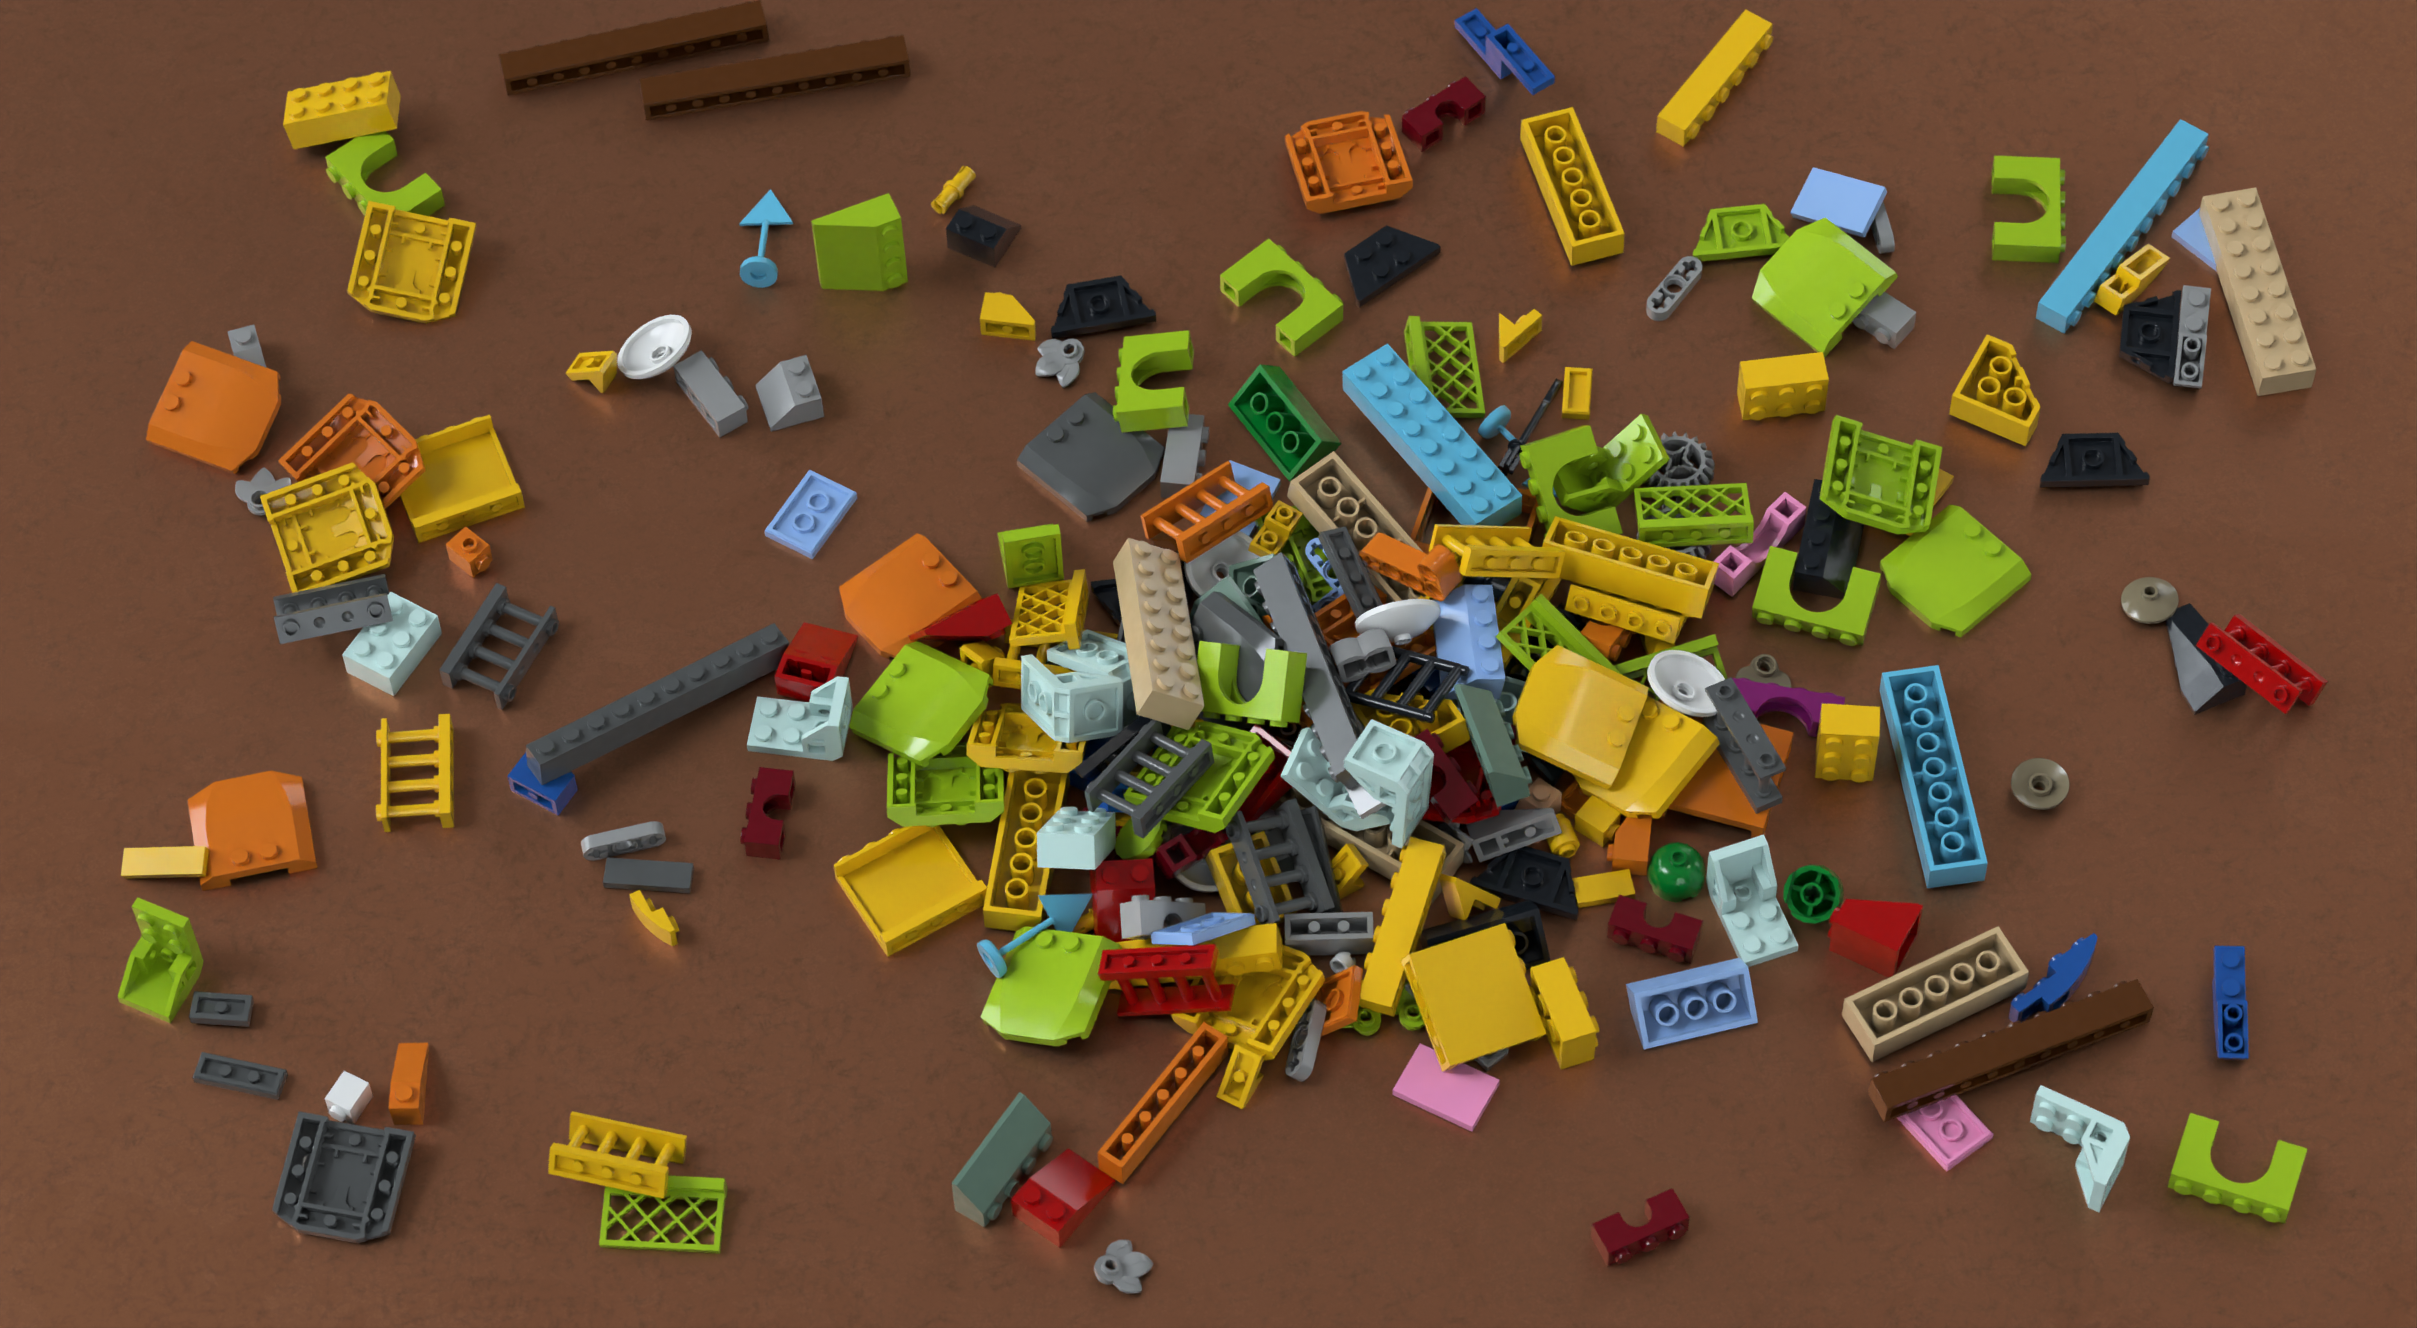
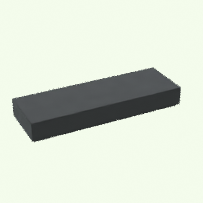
M607 857L603 886L604 888L691 893L694 864Z
M202 1052L192 1078L195 1083L279 1100L288 1073L286 1069Z

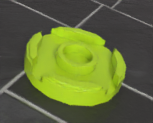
M1129 819L1116 838L1115 850L1117 855L1123 860L1149 858L1162 844L1164 838L1161 835L1163 830L1165 832L1167 830L1166 820L1161 819L1143 839L1134 834L1132 819Z

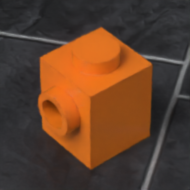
M466 526L446 543L449 560L472 578L479 572L486 570L493 560L490 545Z

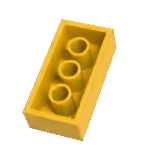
M391 71L375 72L367 76L351 77L343 81L322 83L308 88H297L289 91L287 94L283 126L293 149L397 129L401 95Z

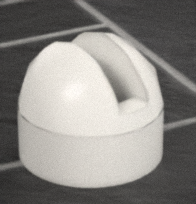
M1339 952L1330 961V967L1335 974L1356 965V959L1350 957L1351 953Z

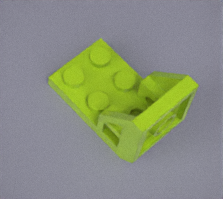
M1640 414L1603 448L1597 446L1598 453L1573 460L1560 468L1555 476L1553 488L1561 505L1587 513L1606 506H1615L1616 508L1634 492V488L1641 486L1667 463L1670 458L1649 416Z
M1047 524L997 532L1008 589L1064 580L1059 524Z
M137 897L132 905V909L142 936L129 956L118 999L122 1004L171 1023L200 977L204 960L189 918Z

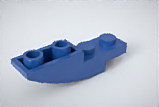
M2093 933L2086 939L2081 937L2074 942L2071 949L2066 953L2056 954L2048 963L2046 977L2041 978L2031 991L2026 994L2020 993L2011 1001L2009 1019L2012 1022H2023L2037 1011L2050 1012L2066 1003L2078 989L2088 972L2098 936Z
M2214 946L2212 989L2218 1059L2248 1060V1000H2246L2245 946Z

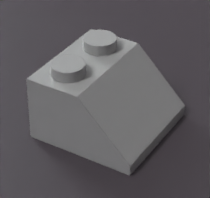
M807 355L779 362L755 385L771 432L824 417L822 398Z

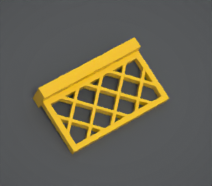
M1085 569L1074 570L1071 580L1045 582L1019 588L1009 637L1010 647L1067 641L1069 650L1080 649L1090 596Z

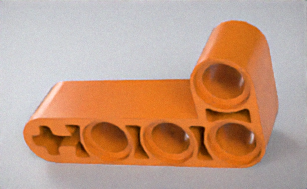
M1377 533L1359 553L1362 562L1368 568L1438 601H1444L1462 580L1454 555L1440 544L1435 545L1426 554L1388 535Z

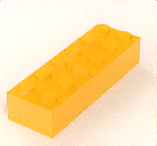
M1570 107L1521 120L1520 140L1571 266L1623 253L1625 233L1574 108Z
M1557 516L1554 517L1542 547H1558L1566 552L1559 578L1569 580L1579 586L1586 585L1599 589L1603 593L1621 595L1634 602L1641 601L1652 604L1658 609L1676 611L1690 618H1702L1711 596L1719 563Z
M1029 770L1009 772L1004 796V812L1000 817L983 907L984 925L986 928L1017 931L1025 926L1035 927L1045 921L1047 912L1038 895H1050L1055 868L1037 866V832L1060 808L1066 807L1070 787L1069 773L1048 772L1046 774H1035Z

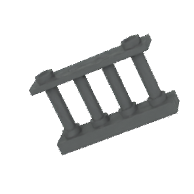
M381 574L273 597L277 616H274L280 644L393 621L388 600L389 588L386 575Z
M496 583L439 669L443 685L453 689L458 680H467L494 692L497 708L503 710L508 701L511 702L515 697L517 686L550 635L553 636L557 632L559 620L556 608L550 606L543 617L511 604L507 588ZM506 613L537 627L528 639L496 625L497 620ZM492 635L523 649L516 660H512L482 647V643L486 637ZM478 657L507 669L508 672L503 680L498 682L468 669L467 666L473 658Z
M1732 677L1706 687L1705 692L1716 708L1717 714L1703 717L1702 724L1718 737L1720 744L1717 750L1753 810L1757 814L1781 804L1783 797L1771 777L1786 771V766Z
M1152 719L1141 728L1139 734L1095 781L1088 784L1084 791L1088 810L1093 813L1104 802L1130 815L1134 834L1144 839L1212 766L1214 757L1211 743L1201 739L1194 747L1188 748L1164 736L1161 722ZM1158 745L1183 759L1177 766L1172 768L1147 754ZM1140 764L1166 778L1154 787L1129 773ZM1122 783L1148 797L1136 806L1112 792Z
M1296 799L1287 800L1275 809V816L1245 822L1242 811L1236 812L1226 826V834L1232 842L1255 907L1256 919L1261 925L1277 923L1280 921L1279 915L1306 908L1310 913H1328L1335 908ZM1275 827L1280 828L1285 843L1255 849L1250 833ZM1285 854L1290 856L1295 870L1269 876L1264 875L1259 860ZM1296 881L1300 883L1304 897L1274 903L1269 887Z

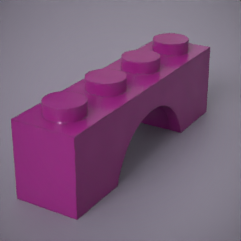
M1732 678L1756 719L1771 711L1786 712L1798 718L1805 726L1808 736L1817 737L1822 703L1842 705L1845 703V697L1837 696L1830 692L1819 693L1808 691L1805 688H1790L1776 683H1760L1747 678Z

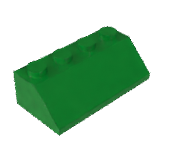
M1260 364L1228 403V406L1289 482L1333 451L1335 452L1342 444L1279 366Z

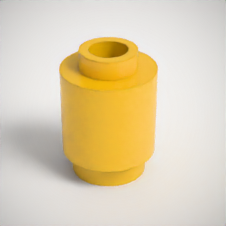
M1555 814L1562 833L1549 837L1546 840L1552 854L1570 858L1576 854L1580 842L1570 820L1565 818L1563 814Z

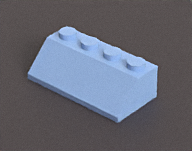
M1462 585L1454 589L1444 601L1433 600L1439 604L1441 610L1438 619L1433 624L1437 658L1469 667L1468 675L1461 676L1455 685L1463 684L1492 692L1494 699H1500L1505 682L1501 644L1496 638L1499 630L1492 585ZM1439 670L1440 683L1444 681L1449 674L1448 672ZM1454 687L1445 699H1457Z
M1740 958L1626 984L1631 1014L1643 1049L1758 1023L1749 968Z

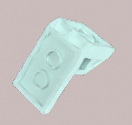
M1087 629L1083 631L1080 649L1069 650L1067 641H1064L1047 650L1048 661L1058 664L1063 668H1069L1082 673L1114 676L1123 680V729L1140 716L1136 713L1126 643Z
M1032 654L1021 656V709L1054 741L1074 743L1116 736L1123 730V680L1114 676L1082 672L1054 675Z
M837 676L811 692L809 702L757 696L747 741V750L829 761L843 757L853 710L849 678Z
M1371 719L1344 759V768L1373 799L1392 807L1391 813L1394 814V818L1390 825V831H1392L1391 844L1402 849L1429 808L1434 753L1425 742Z
M1310 727L1302 729L1280 777L1340 827L1352 831H1360L1391 824L1394 814L1391 813L1392 807L1389 805L1361 819L1346 787L1341 782L1336 783L1329 774L1328 768L1331 766L1320 751L1321 741L1317 739Z
M1764 834L1709 852L1706 875L1709 896L1737 957L1748 967L1798 951V943L1776 898L1777 882L1769 846Z
M2040 1085L2035 1096L2030 1122L2042 1131H2051L2062 1136L2065 1141L2071 1144H2079L2083 1147L2076 1160V1171L2088 1208L2100 1212L2124 1165L2130 1141V1135L2125 1123Z

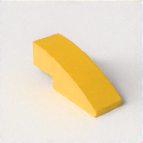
M2150 244L2145 245L2121 263L2116 273L2100 285L2094 302L2117 316L2123 311L2124 305L2132 303L2151 284L2168 264L2170 258Z

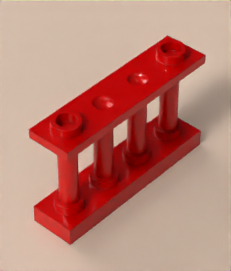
M2235 614L2225 630L2210 622L2196 644L2199 649L2284 714H2288L2297 698L2301 699L2308 706L2313 705L2328 683L2321 675L2240 614Z
M1216 944L1102 951L1098 970L1101 981L1117 980L1122 990L1117 1010L1118 1016L1231 1011L1235 992L1234 984H1218L1214 976L1219 953ZM1202 976L1205 985L1190 986L1186 977ZM1173 977L1177 986L1162 987L1158 978ZM1130 979H1145L1149 988L1134 989Z

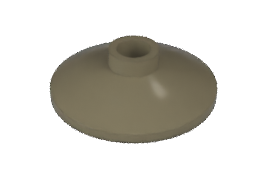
M2155 577L2140 578L2131 582L2125 587L2121 595V605L2124 612L2131 619L2145 624H2154L2167 620L2176 612L2179 603L2176 589L2167 581Z
M2032 758L2019 764L2012 774L2011 788L2013 794L2022 804L2032 809L2046 810L2054 808L2065 800L2069 792L2070 783L2067 773L2059 764L2049 759ZM2035 787H2041L2044 790H2037Z

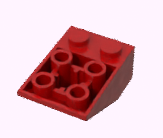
M804 622L783 653L775 674L777 695L809 702L811 692L837 676L843 677L858 640V635Z

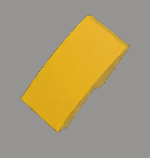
M1278 500L1266 516L1263 526L1251 541L1248 551L1260 557L1273 553L1279 554L1298 525L1303 513Z
M640 890L629 894L632 909L642 924L663 942L671 946L677 945L676 933L679 932V927L672 915L668 917L663 907L656 910L651 899H645Z

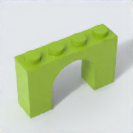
M386 131L358 136L326 156L328 165L326 172L329 178L334 183L338 182L342 186L345 195L350 200L354 199L357 202L359 209L364 215L368 201L392 205L396 207V210L429 216L445 206L442 189L427 173H424L403 188L392 192L375 191L365 184L373 171L398 156L394 139Z
M1994 155L1992 194L2029 196L2037 200L2043 206L2046 213L2040 219L2030 223L1994 222L1992 260L2059 262L2060 252H2065L2066 236H2061V230H2065L2066 214L2061 213V208L2065 207V191H2060V185L2064 186L2065 169H2060V158Z
M1269 238L1220 275V291L1238 307L1261 290L1272 286L1288 287L1302 297L1303 302L1301 305L1276 324V341L1294 357L1343 321L1344 305L1340 297L1336 294H1331L1318 278H1313L1306 272L1304 266L1299 261H1294L1290 258L1281 245H1276Z
M1189 330L1124 337L1123 348H1119L1121 367H1117L1119 386H1115L1117 405H1113L1114 421L1119 422L1122 433L1188 426L1189 404L1184 387L1149 390L1139 386L1148 377L1158 373L1193 369L1194 347Z
M1590 425L1576 427L1521 445L1520 461L1523 468L1528 469L1530 476L1528 487L1532 496H1536L1539 505L1536 507V513L1539 521L1544 523L1547 533L1554 517L1557 516L1619 535L1623 534L1615 506H1606L1574 516L1560 508L1553 494V482L1560 468L1573 460L1598 453Z
M1770 546L1752 606V618H1756L1758 622L1766 625H1772L1773 623L1784 625V628L1794 632H1799L1800 630L1808 631L1813 636L1821 639H1827L1828 637L1839 639L1841 643L1849 646L1863 645L1879 590L1881 573L1853 567L1843 600L1831 610L1811 612L1800 607L1790 593L1798 553Z
M1199 641L1197 665L1204 700L1203 717L1220 719V714H1225V720L1242 722L1243 717H1248L1247 723L1265 725L1266 719L1270 720V726L1286 728L1288 722H1300L1307 653L1266 649L1262 685L1257 695L1251 701L1246 702L1237 687L1240 645Z
M2190 1113L2170 1175L2168 1188L2174 1189L2182 1195L2191 1194L2203 1198L2211 1204L2220 1203L2233 1207L2234 1210L2240 1213H2252L2262 1216L2269 1222L2285 1224L2307 1148L2278 1140L2267 1173L2254 1182L2236 1183L2221 1176L2211 1161V1149L2219 1121Z

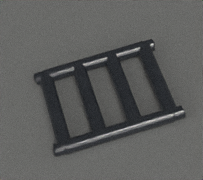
M1392 646L1397 663L1388 671L1371 695L1357 692L1371 673H1368L1359 680L1349 682L1345 688L1352 703L1433 723L1435 711L1459 678L1468 675L1469 667ZM1409 662L1423 666L1397 702L1383 699ZM1435 669L1449 673L1423 709L1409 706Z

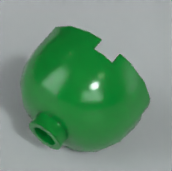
M1679 842L1669 843L1657 849L1650 859L1647 871V878L1653 892L1666 901L1676 903L1682 902L1683 899L1691 896L1692 898L1696 897L1703 889L1706 878L1705 864L1700 853L1688 844Z
M1810 864L1798 868L1789 875L1784 885L1783 898L1785 904L1787 903L1788 908L1791 910L1790 913L1795 918L1804 923L1816 924L1830 919L1836 907L1840 908L1844 899V888L1841 879L1833 870L1823 865Z

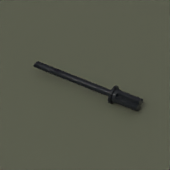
M1555 379L1520 439H1513L1509 442L1508 451L1498 465L1499 470L1505 476L1514 473L1520 463L1521 445L1526 444L1563 381Z

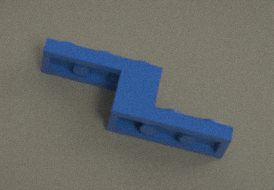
M1477 8L1455 20V28L1500 79L1513 73L1532 95L1555 83V76L1509 24L1495 30Z

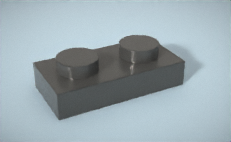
M194 991L189 1019L191 1023L249 1027L254 999L252 995Z

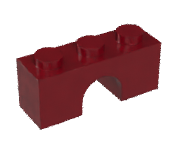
M1466 76L1458 81H1453L1447 88L1429 96L1425 102L1415 108L1408 109L1402 115V133L1423 152L1443 140V122L1440 120L1441 118L1454 117L1465 126L1485 113L1486 96Z
M1426 729L1414 738L1425 742L1434 753L1432 770L1439 773L1442 777L1443 788L1431 798L1430 802L1446 824H1449L1476 805L1478 802L1476 797L1478 791L1470 780L1465 782L1460 775L1461 767L1454 757L1448 758L1442 750L1444 744L1435 732L1431 734Z
M759 767L757 778H752L751 795H753V800L747 803L746 819L748 824L747 827L742 828L740 843L745 845L746 856L781 860L786 836L784 821L771 819L767 815L776 809L791 810L796 787L794 771Z
M1195 828L1185 835L1181 833L1158 847L1152 858L1169 881L1204 860L1210 850L1229 844L1231 840L1227 837L1226 828L1216 833Z
M1623 895L1618 896L1608 922L1607 938L1612 939L1617 944H1628L1638 947L1646 953H1657L1667 956L1675 962L1691 964L1702 935L1703 920L1675 912L1672 921L1667 926L1656 928L1650 926L1645 921L1647 903Z
M1673 1188L1646 1199L1645 1215L1649 1222L1643 1226L1634 1227L1628 1225L1619 1212L1592 1223L1591 1238L1607 1267L1615 1263L1623 1264L1630 1260L1633 1255L1641 1251H1652L1658 1247L1659 1243L1668 1239H1679L1688 1231L1690 1217Z

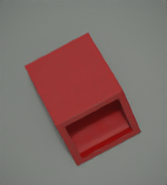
M1846 899L1842 907H1836L1830 917L1829 923L1832 925L1827 935L1830 938L1829 950L1890 978L1896 975L1919 934L1923 905L1918 903Z

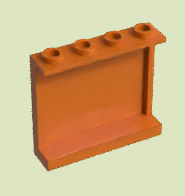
M1689 717L1702 724L1703 717ZM1760 724L1786 766L1792 749L1794 732ZM1716 748L1667 809L1752 831L1751 838L1765 834L1773 807L1760 813H1755ZM1784 772L1771 777L1778 790ZM1666 809V811L1662 814V817H1665L1666 812H1667V809Z

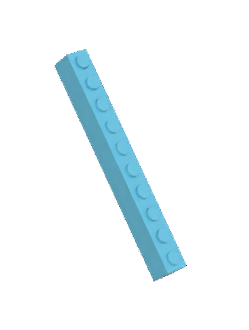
M2181 119L2038 302L2036 319L2062 333H2065L2070 325L2075 326L2082 315L2081 311L2085 306L2087 308L2091 306L2100 285L2110 278V273L2113 270L2117 271L2118 266L2123 263L2124 255L2127 251L2132 252L2135 249L2140 234L2148 232L2153 223L2154 216L2156 214L2161 215L2167 205V199L2170 196L2174 197L2180 189L2181 181L2191 176L2197 160L2202 161L2209 150V146H2207L2208 133Z

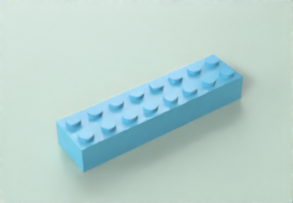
M1388 343L1342 371L1344 392L1461 525L1502 526L1522 514V494Z
M1939 665L1884 672L1881 676L1879 691L1927 889L1985 881L1988 862Z

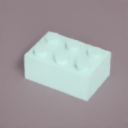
M390 592L388 600L393 621L363 627L342 656L347 673L395 696L441 636L442 631L438 615Z
M1076 807L1060 808L1037 832V866L1043 868L1095 870L1115 848V813L1106 812L1104 808H1097L1093 813L1091 811H1078Z

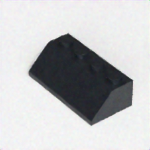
M1814 479L1795 568L1793 590L1843 599L1852 569L1856 567L1864 524L1843 518L1821 501L1819 497L1822 480Z
M1531 900L1473 915L1466 920L1459 919L1422 930L1420 936L1422 948L1426 949L1506 923L1507 929L1511 930L1515 937L1516 945L1514 948L1517 956L1523 960L1526 970L1551 961L1540 911Z

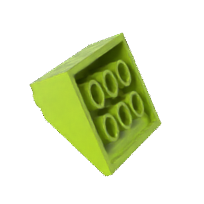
M889 193L812 220L819 282L822 289L884 291L899 287L903 283L908 282L901 216Z

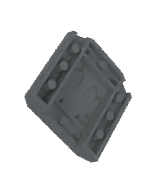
M1096 392L1083 395L1032 439L1019 455L1017 466L1082 519L1089 522L1093 520V516L1106 513L1108 516L1117 513L1154 481L1159 471L1158 467L1161 459L1165 455V447L1145 431L1122 433L1119 422L1114 421L1113 406Z
M1213 591L1200 602L1191 621L1196 659L1198 657L1199 641L1240 645L1237 687L1242 698L1249 702L1257 695L1262 685L1266 649L1278 650V646H1283V639L1222 592ZM1203 711L1198 715L1203 721L1240 730L1251 729L1255 725L1247 723L1248 717H1243L1242 722L1225 720V714H1220V719L1203 717Z
M299 1111L272 1211L296 1231L303 1234L353 1243H360L389 1235L416 1138L415 1133L385 1127L384 1130L336 1122L329 1120L327 1116Z

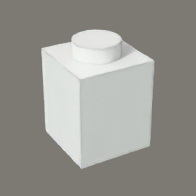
M343 1071L325 1097L328 1113L337 1121L343 1122L345 1120L354 1125L373 1098V1094L368 1082Z

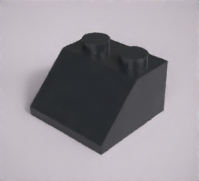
M974 205L960 208L946 227L947 247L996 268L1021 230V225Z

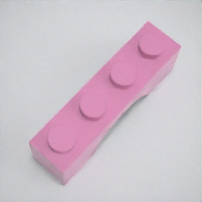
M1784 492L1767 508L1762 521L1753 532V543H1742L1738 547L1730 545L1713 561L1719 563L1714 584L1733 597L1765 565L1770 546L1782 548L1805 526L1807 507Z

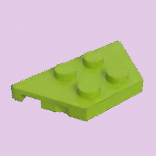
M1765 204L1710 209L1706 225L1703 227L1697 247L1693 251V257L1698 258L1700 261L1772 255L1790 237L1785 233V227L1782 223L1773 217L1772 212Z

